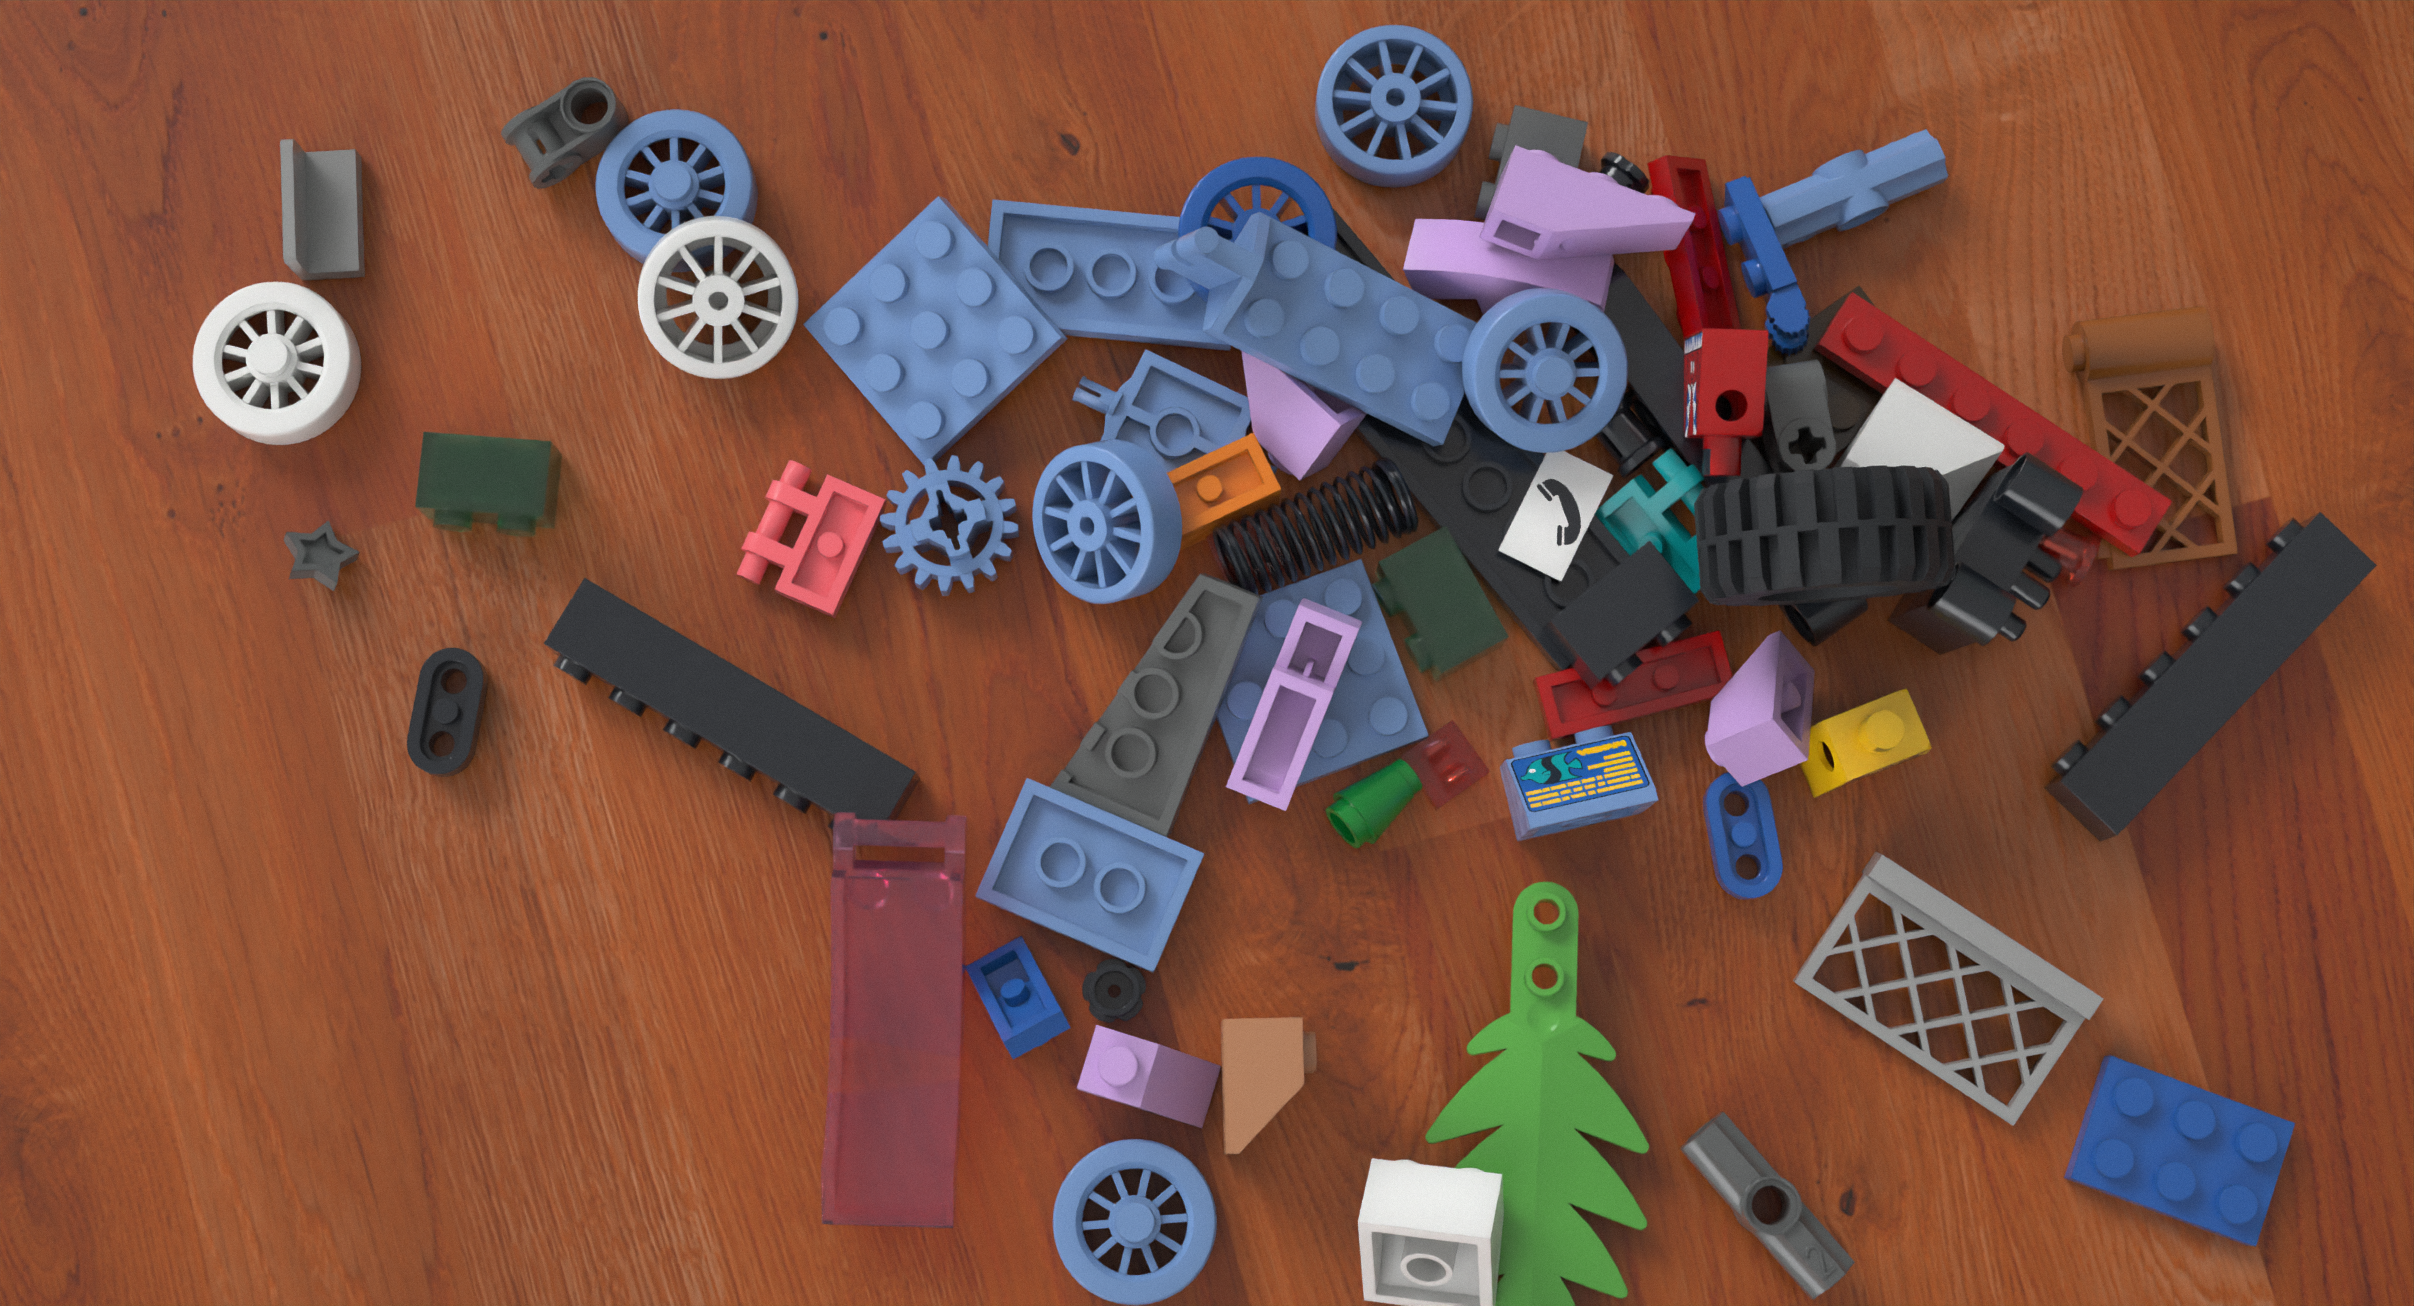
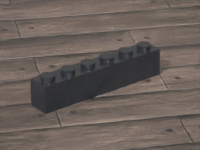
M2321 512L2302 523H2299L2293 517L2280 527L2265 544L2273 552L2258 567L2251 561L2248 562L2225 584L2223 589L2230 595L2215 612L2209 606H2206L2197 613L2180 632L2187 641L2172 656L2166 650L2162 651L2139 673L2137 677L2144 685L2129 701L2123 695L2118 696L2094 720L2101 730L2086 745L2079 739L2073 742L2052 763L2051 767L2058 774L2045 789L2100 842L2117 836L2377 566Z
M586 578L583 579L544 642L549 649L559 655L553 665L557 669L585 685L588 684L592 675L613 687L608 696L613 702L639 717H642L646 708L653 710L668 719L663 728V731L693 749L698 747L701 740L723 752L718 760L719 764L750 782L756 772L762 774L778 784L773 792L775 797L804 814L807 813L811 804L833 816L828 828L859 846L863 844L866 837L882 844L920 781L916 771Z

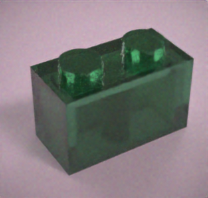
M423 432L415 507L428 519H434L433 527L438 529L467 532L472 530V523L476 522L497 524L496 531L502 534L534 536L536 527L555 528L562 454L551 441Z
M1446 526L1378 562L1375 574L1379 581L1372 584L1373 591L1388 617L1391 618L1396 614L1400 616L1410 636L1403 639L1404 646L1420 673L1429 669L1436 682L1499 649L1508 639V634Z

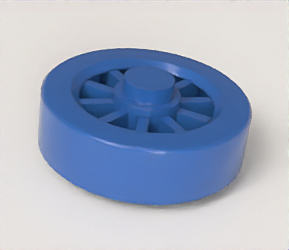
M1245 157L1218 166L1195 185L1182 208L1178 226V238L1199 228L1211 227L1219 236L1234 243L1251 215L1261 212L1280 222L1279 219L1293 200L1299 205L1304 215L1281 223L1300 233L1308 231V237L1336 250L1337 225L1328 197L1319 184L1306 172L1295 165L1275 158ZM1260 185L1270 186L1282 191V194L1270 211L1261 208ZM1251 186L1252 209L1244 211L1230 192L1241 187ZM1218 203H1220L1234 223L1211 217V213ZM1186 278L1196 294L1207 303L1209 289Z

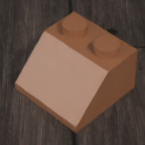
M1303 1017L1222 1019L1221 1061L1224 1155L1239 1154L1304 1085V1074L1316 1071L1315 1031L1303 1032Z

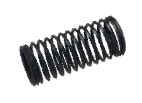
M1383 457L1382 460L1374 461L1371 469L1364 465L1360 467L1359 474L1349 471L1347 472L1346 479L1339 476L1335 477L1333 485L1323 482L1321 483L1320 490L1314 487L1308 488L1306 496L1300 492L1296 493L1294 501L1284 498L1281 501L1280 507L1271 503L1268 506L1267 512L1259 508L1256 510L1254 518L1245 514L1241 519V524L1232 519L1228 526L1225 524H1220L1219 527L1215 526L1213 529V539L1229 582L1258 594L1254 576L1235 538V526L1243 536L1250 563L1261 587L1265 592L1269 593L1272 589L1271 582L1262 558L1248 534L1247 520L1256 531L1259 546L1273 580L1277 586L1283 587L1285 583L1284 576L1276 554L1261 528L1260 515L1263 516L1269 525L1276 552L1287 576L1294 582L1298 578L1297 570L1289 548L1274 522L1273 509L1281 517L1291 552L1300 571L1305 576H1310V564L1302 542L1287 516L1286 504L1294 512L1298 530L1307 554L1314 567L1319 571H1323L1324 568L1319 546L1326 560L1334 566L1337 563L1334 545L1340 556L1345 560H1349L1350 549L1347 540L1354 552L1361 555L1363 552L1361 537L1368 548L1375 549L1376 538L1374 532L1382 543L1388 544L1389 532L1387 526L1393 536L1400 539L1402 532L1409 535L1411 532L1417 531L1418 517L1413 498L1400 470L1390 458ZM1364 472H1367L1372 478L1375 497L1364 481ZM1351 477L1355 478L1359 483L1364 507L1351 487ZM1339 482L1346 489L1352 515L1338 492ZM1391 483L1393 484L1397 492V495L1403 508V512L1397 502ZM1325 488L1329 489L1333 495L1340 523L1325 497ZM1312 493H1314L1320 500V505L1322 508L1323 516L1328 531L1318 511L1313 505ZM1299 499H1301L1307 506L1308 514L1316 539L1308 522L1306 521L1304 515L1300 511ZM1370 503H1371V505H1372V507H1373V510H1374V512H1375V514H1376V516H1377V519H1378V521H1379L1381 530H1380V528H1379V526H1378V524H1377V521H1376V519H1375V517H1374V514H1373V512H1372ZM1387 509H1388V511H1389V513H1390V515H1391V517H1392V519H1393V521H1394V525H1393V523H1392V521H1391V519H1390V516H1389V514H1388V512H1387ZM1358 511H1359V513H1360V515H1361V517H1362V520H1363L1364 525H1365V527H1366L1367 533H1366V531H1365V529H1364V526H1363V524H1362V522H1361V519H1360V517H1359Z

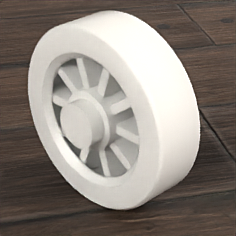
M708 216L693 219L675 227L665 234L652 248L644 262L639 278L638 309L641 323L650 342L671 364L699 377L711 379L734 378L759 369L774 358L783 348L796 322L798 288L786 255L768 234L746 221L725 216ZM714 245V270L705 272L691 252L704 246ZM723 245L744 252L730 273L723 270ZM682 258L698 278L695 283L671 276L673 269ZM754 260L762 270L764 277L740 284L739 278ZM667 287L690 294L692 299L668 306ZM768 289L767 308L744 300V296ZM695 311L698 316L684 333L674 322L673 318ZM742 312L762 319L758 327L751 334L739 319ZM706 323L714 326L713 345L694 340ZM731 324L742 340L722 345V326Z
M263 282L234 292L210 312L199 330L194 345L193 372L202 399L209 409L230 428L242 436L260 443L289 445L320 435L344 415L358 389L361 376V356L356 337L349 324L323 297L297 284ZM267 311L268 334L260 336L247 320ZM284 311L297 315L286 334ZM239 327L253 341L248 350L227 345ZM315 329L319 337L305 342L312 330ZM324 356L323 367L308 364L309 361ZM222 358L245 363L247 366L224 375ZM306 378L318 380L310 393L302 385ZM250 386L243 399H240L234 393L237 390ZM295 391L301 400L288 406V393ZM271 394V409L261 408Z

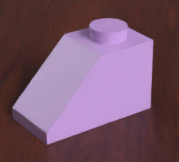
M1241 351L1252 429L1259 444L1268 451V456L1272 463L1283 472L1294 475L1298 480H1302L1328 467L1367 413Z
M1781 630L1770 634L1711 701L1708 731L1705 733L1707 751L1711 759L1718 766H1724L1741 786L1808 760L1815 671Z
M1096 1025L1077 1089L1202 1128L1221 1066L1157 1043Z

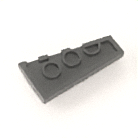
M1206 573L1199 574L1153 639V644L1136 668L1129 673L1117 690V695L1100 719L1091 727L1080 743L1079 749L1067 766L1060 771L1050 788L1162 836H1169L1172 833L1263 596Z

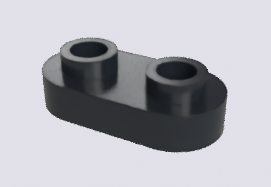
M445 648L433 653L424 662L419 674L407 736V750L411 760L418 768L437 777H450L462 772L469 766L476 752L488 689V675L483 664L475 656L463 649ZM456 672L464 673L467 680L465 688L456 694L449 693L446 688L448 678ZM442 735H452L455 742L452 752L447 756H437L434 750L436 740Z

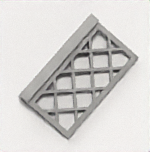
M1875 851L1861 872L1863 873L1862 877L1793 981L2014 1126L2085 1018L2091 1019L2104 998L1889 858ZM1869 893L1891 907L1895 934L1859 940L1854 915ZM1901 914L1923 928L1905 931ZM1848 926L1851 942L1835 945ZM1935 935L1944 941L1951 969L1914 976L1907 940ZM1898 942L1905 978L1869 985L1861 949ZM1956 950L1978 964L1959 967ZM1853 951L1860 987L1833 992L1813 979L1827 956ZM1990 971L1998 976L2001 982L2005 1005L1969 1012L1962 976ZM1953 978L1960 1014L1923 1020L1916 985ZM2011 985L2030 997L2031 1000L2014 1003ZM1908 987L1915 1022L1888 1028L1877 1021L1871 994ZM1863 996L1866 1013L1845 999ZM2044 1006L2064 1019L2049 1043L2024 1047L2017 1017L2018 1011ZM2007 1014L2015 1049L1978 1056L1971 1021ZM1962 1023L1969 1058L1941 1063L1933 1058L1930 1053L1926 1030ZM1917 1032L1920 1048L1900 1035ZM2041 1054L2029 1071L2026 1057ZM2017 1059L2022 1083L2009 1103L2005 1105L1986 1092L1981 1065ZM1972 1067L1975 1084L1955 1071Z

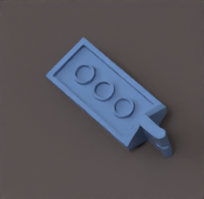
M1261 212L1250 216L1234 243L1219 236L1213 228L1202 227L1157 247L1154 252V261L1159 268L1163 270L1170 269L1209 289L1203 332L1432 446L1444 444L1465 392L1462 377L1463 356L1470 334L1477 324L1476 322Z

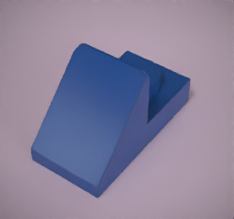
M1022 936L965 966L1012 1059L1045 1044L1051 1038L1071 1028Z

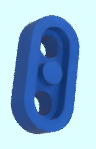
M1729 772L1724 773L1708 786L1703 797V812L1714 871L1719 885L1725 892L1738 899L1752 900L1772 891L1778 884L1783 870L1771 799L1766 785L1761 780L1741 786ZM1728 794H1737L1744 800L1745 811L1742 816H1732L1725 810L1724 799ZM1739 857H1749L1756 863L1757 873L1753 879L1747 880L1738 875L1736 862Z

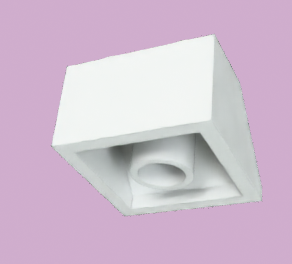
M1372 1158L1358 1218L1364 1300L1403 1306H1495L1504 1218L1503 1174L1484 1172L1476 1168L1456 1169L1424 1165L1411 1160L1391 1161Z

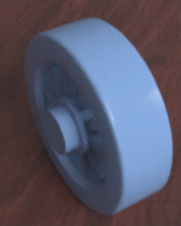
M1405 25L1373 27L1346 40L1327 61L1319 79L1315 102V121L1318 135L1332 160L1354 178L1381 187L1396 188L1415 185L1440 173L1460 151L1472 117V86L1467 70L1457 54L1433 34ZM1391 64L1405 65L1406 68L1403 74L1393 73ZM1379 66L1381 78L1377 80L1367 70ZM1416 70L1427 77L1417 84L1412 80ZM1354 82L1365 93L1348 91V89ZM1438 92L1441 101L1423 99ZM1343 110L1364 112L1344 123ZM1423 119L1441 121L1438 132ZM1372 127L1376 133L1366 152L1352 138ZM1411 132L1426 148L1411 156L1406 133ZM1385 136L1394 137L1399 159L1391 160L1376 157Z
M680 109L662 110L647 114L631 122L609 143L602 155L596 174L597 204L606 226L621 248L643 264L652 248L665 235L659 232L668 219L672 221V229L683 224L684 221L704 217L700 212L703 207L717 210L714 216L736 218L752 224L755 217L758 200L757 183L753 168L743 146L723 124L698 112ZM682 138L700 143L687 163L683 162ZM670 139V160L661 163L649 146L659 141ZM639 153L653 168L651 175L628 169L632 160ZM715 156L721 166L702 172L712 157ZM624 185L647 192L626 199ZM725 185L724 195L708 191ZM652 211L643 224L635 217ZM714 245L704 246L691 252L702 268L714 264ZM723 245V258L735 248ZM682 258L672 272H688L692 270Z
M1527 289L1502 299L1491 307L1478 321L1470 334L1464 351L1462 363L1463 385L1474 413L1487 428L1503 440L1527 451L1539 453L1560 452L1575 448L1592 439L1613 418L1621 404L1627 386V353L1616 326L1595 305L1572 293L1559 289ZM1551 322L1544 341L1540 324ZM1570 326L1580 331V333L1565 343ZM1525 331L1528 343L1520 347L1513 340ZM1593 346L1599 362H1574L1573 360ZM1507 348L1515 353L1513 363L1501 364ZM1599 376L1597 385L1590 398L1573 386L1576 377ZM1500 378H1516L1515 381L1503 390L1501 389ZM1567 393L1585 405L1570 419L1566 418L1561 397ZM1525 397L1520 413L1517 414L1511 406ZM1544 399L1552 424L1536 423Z
M1109 439L1068 448L1055 456L1044 469L1038 481L1033 500V530L1038 550L1047 569L1066 591L1089 603L1109 604L1147 594L1157 588L1168 577L1176 563L1181 546L1182 516L1173 484L1163 467L1151 454L1133 443Z
M1127 1139L1108 1143L1083 1157L1063 1181L1057 1194L1053 1212V1233L1056 1247L1061 1260L1072 1277L1094 1295L1107 1301L1124 1305H1145L1159 1302L1177 1294L1188 1286L1205 1266L1213 1249L1217 1230L1216 1206L1213 1195L1198 1168L1175 1149L1162 1143L1144 1139ZM1143 1169L1137 1195L1129 1196L1119 1171ZM1151 1171L1164 1177L1172 1184L1153 1201L1145 1197ZM1112 1175L1121 1200L1116 1204L1093 1191L1103 1179ZM1178 1191L1187 1213L1160 1215L1158 1207ZM1089 1198L1109 1210V1219L1082 1221L1087 1199ZM1187 1222V1231L1183 1244L1180 1245L1159 1232L1161 1224ZM1109 1228L1112 1236L1092 1253L1086 1243L1083 1230ZM1154 1239L1177 1253L1169 1263L1160 1269L1149 1246ZM1117 1242L1125 1246L1119 1272L1109 1269L1098 1260ZM1133 1249H1142L1151 1273L1127 1275Z

